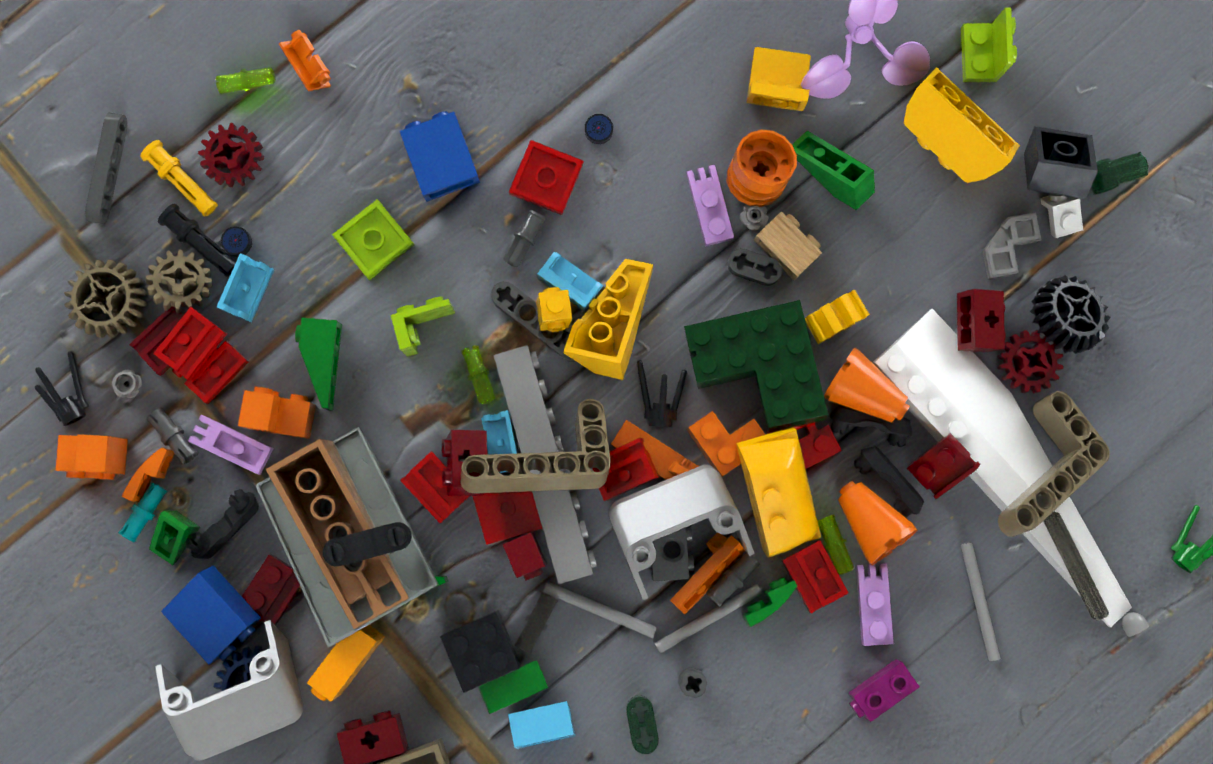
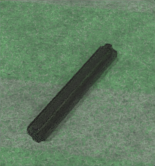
M1054 511L1043 522L1091 618L1100 621L1109 615V611L1060 513Z

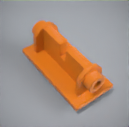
M297 30L291 34V41L279 43V46L308 91L331 86L329 83L331 79L329 76L330 71L326 68L318 54L312 56L315 49L306 33Z

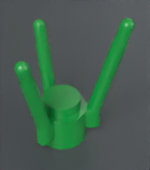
M1198 505L1193 507L1178 540L1170 548L1175 552L1171 559L1188 573H1192L1193 570H1196L1205 560L1213 555V535L1200 548L1192 542H1189L1187 545L1184 544L1200 509Z

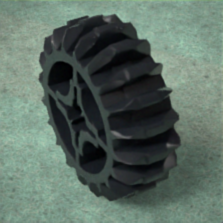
M1064 275L1063 277L1051 279L1038 289L1036 296L1031 301L1034 306L1030 312L1036 316L1032 323L1038 324L1040 327L1037 333H1043L1046 336L1045 342L1052 341L1054 350L1062 348L1064 353L1073 351L1077 354L1095 347L1105 337V333L1109 329L1107 322L1111 317L1104 313L1108 306L1102 305L1101 299L1103 296H1097L1095 294V287H1087V281L1079 282L1076 276L1068 278Z

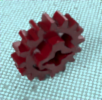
M230 123L228 130H226L220 124L218 125V133L215 134L210 130L208 134L211 139L209 141H201L206 149L198 151V154L205 158V160L200 162V166L208 169L205 174L210 179L215 177V182L219 185L226 181V184L233 188L235 181H238L241 186H244V178L248 177L254 180L253 170L261 171L262 169L257 164V161L264 160V156L257 151H260L263 146L260 142H255L258 137L253 132L248 133V129L242 125L237 130L235 124ZM232 138L241 139L246 143H243L242 141L236 143L232 140ZM234 151V153L232 154L233 158L229 160V158L231 157L230 152ZM217 168H228L231 173L222 172Z
M1028 330L1020 332V337L1017 334L1010 336L1011 343L1005 342L1004 350L1006 352L997 355V358L1003 360V364L997 366V369L1005 370L1006 372L1002 380L1011 379V389L1017 388L1020 385L1021 393H1027L1031 388L1034 394L1040 392L1041 387L1043 389L1052 387L1050 381H1057L1060 378L1055 371L1064 368L1063 365L1057 363L1058 359L1064 357L1063 354H1056L1054 344L1050 345L1048 342H1045L1046 336L1040 338V333H1037L1038 330L1033 331L1031 335ZM1023 343L1034 344L1030 349L1019 346ZM1030 356L1032 357L1031 364L1034 365V366H1032V367H1029V366H1028V364H1029L1030 361H1029V359H1027V357H1030ZM1031 374L1041 377L1037 381L1026 380Z

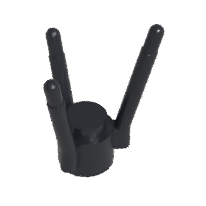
M72 351L68 352V359L77 395L75 400L73 396L61 399L42 369L39 367L35 369L51 397L40 385H36L35 390L53 410L59 422L62 421L64 426L84 418L86 414L83 409L89 407L83 395Z
M638 360V374L645 407L644 419H649V426L672 427V420H677V409L687 371L682 370L671 410L670 404H666L667 375H662L659 403H653V409H651L643 362Z

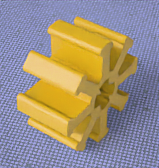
M854 289L806 316L805 322L816 342L820 344L843 330L850 328L870 314Z

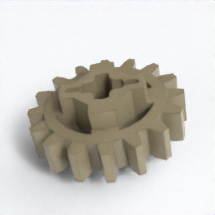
M182 250L178 251L177 256H173L170 251H167V259L165 260L157 256L156 263L158 266L149 265L148 268L151 275L146 276V283L150 285L147 287L148 294L154 295V303L157 305L164 302L165 311L174 306L176 313H180L181 307H186L188 310L194 303L201 307L203 305L201 297L209 298L210 290L208 288L212 287V279L208 278L211 276L210 268H204V259L195 261V253L193 252L188 257H185ZM178 279H182L181 284H177ZM164 291H168L172 296L166 294Z

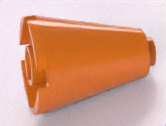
M857 348L851 351L846 359V363L839 369L824 395V398L828 401L891 423L895 418L901 421L910 407L905 403L908 397Z
M851 481L840 489L839 493L841 496L838 501L866 560L871 565L876 564L891 554L892 550L904 544L918 531L914 526L915 524L862 482L855 484Z

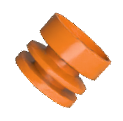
M761 129L750 132L741 140L728 167L726 182L730 192L738 201L749 206L763 207L775 202L780 198L797 166V155L793 145L785 136L775 131Z

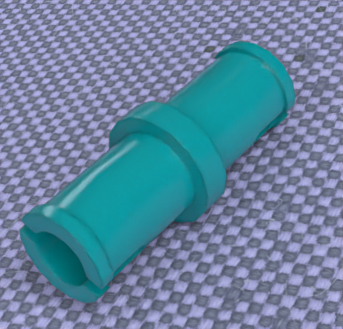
M151 482L138 504L134 503L132 506L133 512L118 533L126 539L136 542L137 537L148 520H153L155 517L153 513L168 491Z

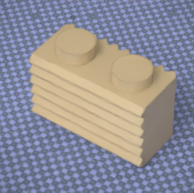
M781 211L756 235L754 241L771 258L777 260L783 271L795 281L822 254L819 250L821 245L812 235L808 234L805 236L798 229L800 224L791 214L785 215Z

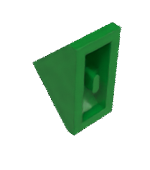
M164 510L159 515L149 550L171 565H174L186 549L187 538H192L191 534L197 532L200 526L178 511Z

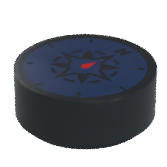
M604 114L590 116L585 123L587 139L594 144L608 142L613 135L611 119Z
M234 226L224 231L221 237V245L228 254L238 257L240 253L246 255L250 251L252 238L245 229Z

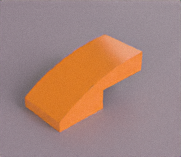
M160 448L153 453L132 476L122 497L130 501L139 502L148 489L152 477L165 478L175 453L171 449Z

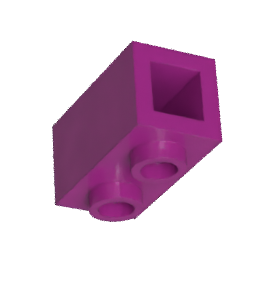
M895 659L851 690L848 694L853 701L849 705L859 718L864 716L872 722L920 686L903 662Z

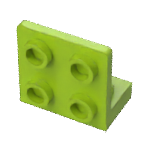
M1005 7L993 23H964L962 25L963 82H997L1016 62L1017 47L1013 45L1012 36L1016 29V19L1012 17L1011 7Z
M443 297L431 298L425 301L426 305L414 308V305H406L396 309V314L390 315L399 348L407 357L418 354L417 346L421 345L417 328H414V325L455 314L454 307L449 299L443 300Z

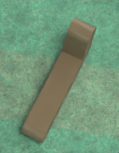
M1056 391L1037 401L1033 406V414L1036 420L1064 456L1001 512L998 517V525L1000 530L1009 537H1015L1036 528L1098 471L1110 457V451L1105 441L1065 392Z
M586 399L579 404L575 420L577 451L472 455L467 457L462 463L461 486L465 491L474 494L596 489L602 487L607 481L611 463L603 405L595 399ZM584 416H591L594 419H587ZM587 442H595L597 445H590ZM590 468H598L601 472H594ZM560 469H568L571 473H563ZM530 470H538L541 474H533ZM508 471L511 475L505 476L499 472ZM477 472L481 475L478 477H473L469 475V473Z

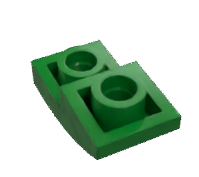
M781 577L770 582V589L764 591L768 603L764 604L763 600L747 606L748 612L742 614L746 624L752 627L778 610L797 587L795 580L790 579L786 581L785 577Z
M537 660L521 666L520 669L479 686L478 689L488 713L491 714L547 689L548 685Z

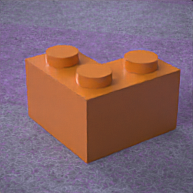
M257 386L254 387V392L244 390L238 421L239 427L310 439L316 405L308 402L307 396L291 394L290 399L279 397L280 392Z
M713 411L686 429L709 464L715 467L722 477L741 464L736 443L766 435L755 419L729 434Z
M58 435L55 471L66 472L67 478L114 480L115 474L125 475L128 439L100 435Z

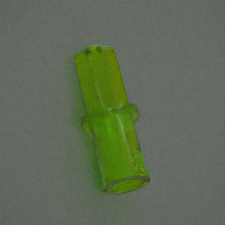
M271 67L251 71L241 69L237 73L216 76L218 81L216 85L220 94L238 90L249 92L254 87L274 84L276 77Z
M478 345L472 346L471 351L469 347L461 351V354L464 357L469 372L467 378L472 381L478 402L480 404H488L495 400L488 377L490 371L485 368Z
M835 515L818 520L819 528L827 545L824 548L829 550L838 574L842 575L854 570V565L845 545L847 539L843 540L835 520Z

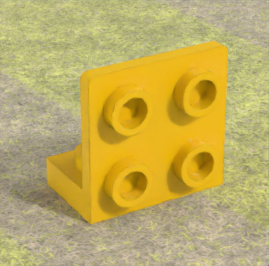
M755 47L746 103L803 111L808 102L809 90L802 89L800 84L809 71L811 56L809 54Z

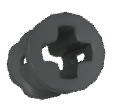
M687 668L681 672L678 683L682 692L686 696L693 698L702 696L706 691L707 685L706 678L702 672L696 668ZM689 676H692L694 679L700 677V680L697 681L698 687L694 690L691 686L685 687L688 684L687 678Z

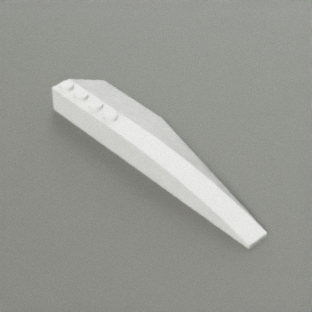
M930 309L872 362L908 397L905 402L910 406L908 410L937 442L951 433L971 454L970 457L975 462L978 461L981 464L969 476L1001 511H1004L1052 467L1012 393L973 352L958 351L957 334L933 309ZM1070 497L1036 528L1022 533L1108 627H1112L1132 608Z

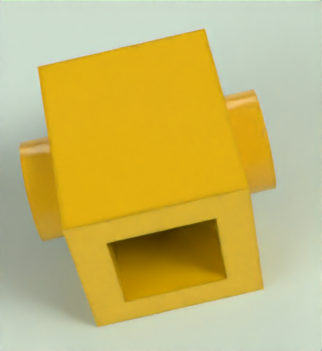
M551 287L538 293L536 306L540 331L559 332L569 328L572 313L568 290Z

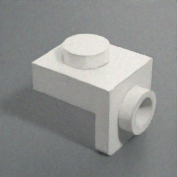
M1053 193L1041 198V205L1048 208L1050 231L1053 237L1059 238L1083 230L1080 198L1066 197Z

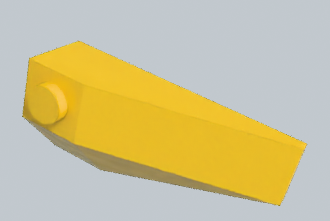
M625 259L606 282L605 289L597 299L594 298L588 305L589 309L582 318H578L572 325L564 348L565 355L595 374L620 380L624 379L649 287L653 264Z

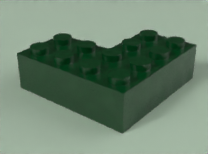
M800 300L684 326L698 389L755 376L768 433L827 419V407Z

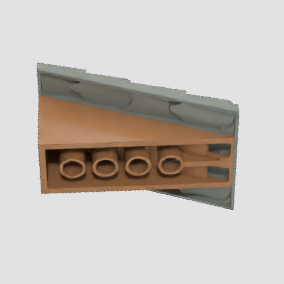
M360 427L334 441L316 440L266 468L269 477L255 485L328 648L439 585ZM394 522L404 523L411 530L412 539L410 544L399 551L337 567L329 565L323 558L322 550L324 545L334 538Z

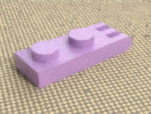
M715 165L708 166L709 178H706L703 167L698 168L699 180L695 181L692 170L686 171L705 247L734 239Z
M201 414L198 420L209 426L206 430L195 425L193 431L203 435V438L200 440L195 436H190L188 442L261 475L274 448Z
M886 563L879 565L880 576H876L875 564H868V576L864 575L863 565H856L861 642L863 646L894 644Z

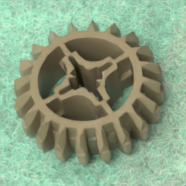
M109 259L106 264L101 260H96L95 267L89 263L84 264L85 273L79 270L75 271L78 280L68 281L73 290L64 292L65 296L71 298V301L66 302L64 305L68 309H73L68 316L72 320H77L75 323L77 328H85L86 334L93 335L95 333L98 338H104L106 334L108 337L115 338L117 330L122 334L127 333V324L131 327L137 326L133 320L135 316L139 318L144 317L143 313L138 311L139 307L147 306L145 301L140 300V297L145 296L147 293L146 290L139 288L143 281L140 278H135L137 274L135 270H127L126 264L120 262L116 265L115 261ZM117 277L121 280L122 284L108 287L101 279ZM91 288V295L89 298H87L88 292ZM126 298L124 307L121 310V302ZM104 311L111 319L95 321L90 314Z

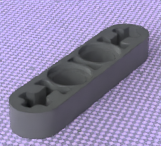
M109 112L104 119L85 209V216L88 222L105 224L110 214L127 132V118L122 114Z
M502 281L493 287L491 297L499 309L565 360L576 362L564 354L565 345L562 342L559 348L554 345L561 340L564 332L570 334V328L559 331L555 338L548 339L544 337L539 328L537 306L534 300L509 282ZM507 289H510L509 294L516 302L518 297L523 298V300L517 303L514 312L509 310L513 305L508 300L498 301L500 299L499 290L505 292ZM530 305L536 310V315L532 320L524 321L520 318L519 311L523 306Z

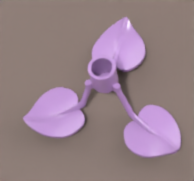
M851 0L848 6L849 16L845 21V26L849 32L845 36L847 41L845 62L843 63L838 55H829L822 58L807 72L800 86H802V89L809 90V95L823 99L834 98L843 93L851 81V75L846 69L851 63L853 41L865 44L871 40L889 60L882 67L884 78L889 83L899 86L909 85L922 79L930 70V56L927 49L918 42L904 43L891 55L876 38L872 27L874 22L883 24L891 20L898 7L897 0Z

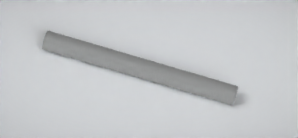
M973 543L960 544L988 660L996 661L1001 658Z
M547 581L544 593L653 638L656 626Z
M757 584L724 602L720 608L717 606L655 642L654 644L661 654L762 595Z

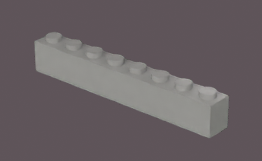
M527 345L495 354L494 359L521 453L564 452L560 435L554 437L551 425L556 424L552 407L546 409L543 397L548 396L544 379L538 380L535 369L540 368L536 351L530 352ZM560 469L563 473H570L568 469ZM530 470L533 474H541L538 470ZM570 490L532 491L558 584L592 575V568L596 567L597 563L593 550H586L584 539L589 538L585 522H578L576 510L581 508L576 492L570 493Z

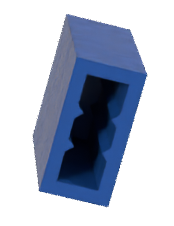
M443 111L437 113L429 121L409 123L405 126L404 130L400 131L426 202L480 183L455 112L448 113Z
M214 565L199 572L161 611L208 665L219 658L222 661L229 658L237 650L234 645L239 640L241 642L247 640L256 631L253 626L261 619Z

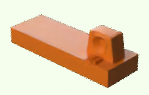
M628 420L625 421L610 444L618 448L633 440L643 438V444L650 454L658 476L664 480L699 467Z
M717 532L706 543L713 555L670 599L684 615L719 580L723 572L729 569L745 552L740 542L732 535L727 538Z

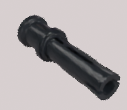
M177 204L168 206L161 213L157 222L161 226H167L177 235L176 239L179 242H187L206 260L219 269L224 276L229 277L236 260L208 238L199 229L198 222L190 220L180 212Z

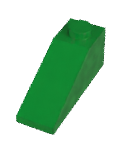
M806 131L792 144L797 155V161L835 198L854 210H857L875 193L874 170L818 136Z
M301 318V325L296 327L295 340L299 342L298 347L321 407L333 411L342 324L337 320Z

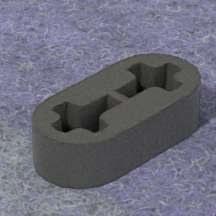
M736 249L728 258L727 266L732 274L761 285L770 286L775 284L782 274L781 265L777 260L747 249ZM740 255L744 256L745 262L753 265V267L743 266L742 269H737V263L733 259H738ZM767 265H771L772 272L776 273V275H771L769 279L764 278V272L757 270L756 267L765 269Z

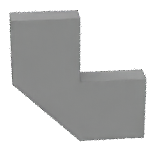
M1036 212L1007 217L982 251L988 279L1012 276L1019 273L1014 246L1041 241Z

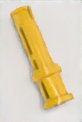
M160 140L151 142L143 149L140 158L145 162L148 161L158 171L157 174L161 179H168L204 217L209 216L216 210L218 204L181 168L180 160L177 157H172L163 148V143Z

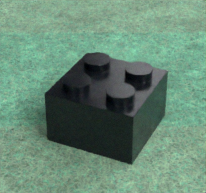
M1034 126L1024 152L1027 189L1039 193L1046 192L1086 199L1098 172L1092 135Z
M499 610L440 636L463 693L521 667L520 660Z

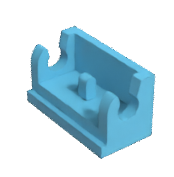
M554 252L537 273L538 279L550 288L558 287L560 290H568L570 302L584 312L603 288L600 282L594 280L557 252Z
M240 253L217 304V308L252 323L274 269L263 262H257Z
M509 410L501 411L494 415H484L481 419L483 430L487 431L488 455L518 454ZM501 471L499 473H507L508 471Z
M567 701L508 714L514 748L516 749L575 736Z

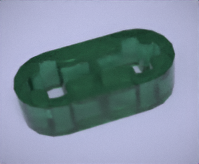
M636 695L626 705L631 741L637 752L650 754L657 748L659 743L653 706L647 697ZM636 702H641L642 706H648V710L643 712L644 722H639L637 713H631V709L636 707ZM641 727H646L647 735L653 736V740L649 741L648 747H643L642 743H637L636 739L641 738Z

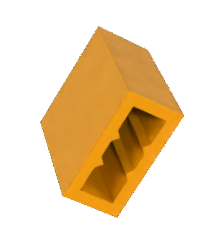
M369 624L336 643L307 681V684L312 687L311 693L322 701L328 699L330 702L342 695L386 636Z

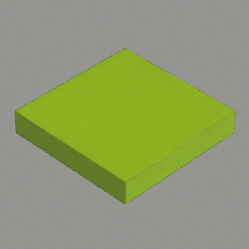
M378 199L332 234L369 281L414 246L411 239Z

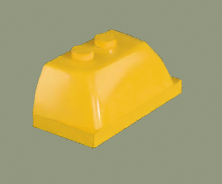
M937 67L916 88L906 106L904 124L917 137L918 143L924 149L935 153L938 156L939 163L947 170L952 169L967 183L985 180L1001 171L1011 162L1020 147L1011 136Z
M791 427L736 443L761 547L765 555L771 557L789 551L804 542L821 538L797 430Z

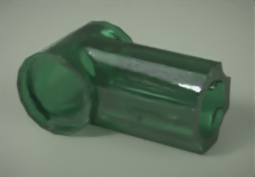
M1141 152L1115 160L1108 158L1097 161L1098 172L1091 186L1093 195L1115 189L1120 184L1146 177L1149 167L1146 157Z

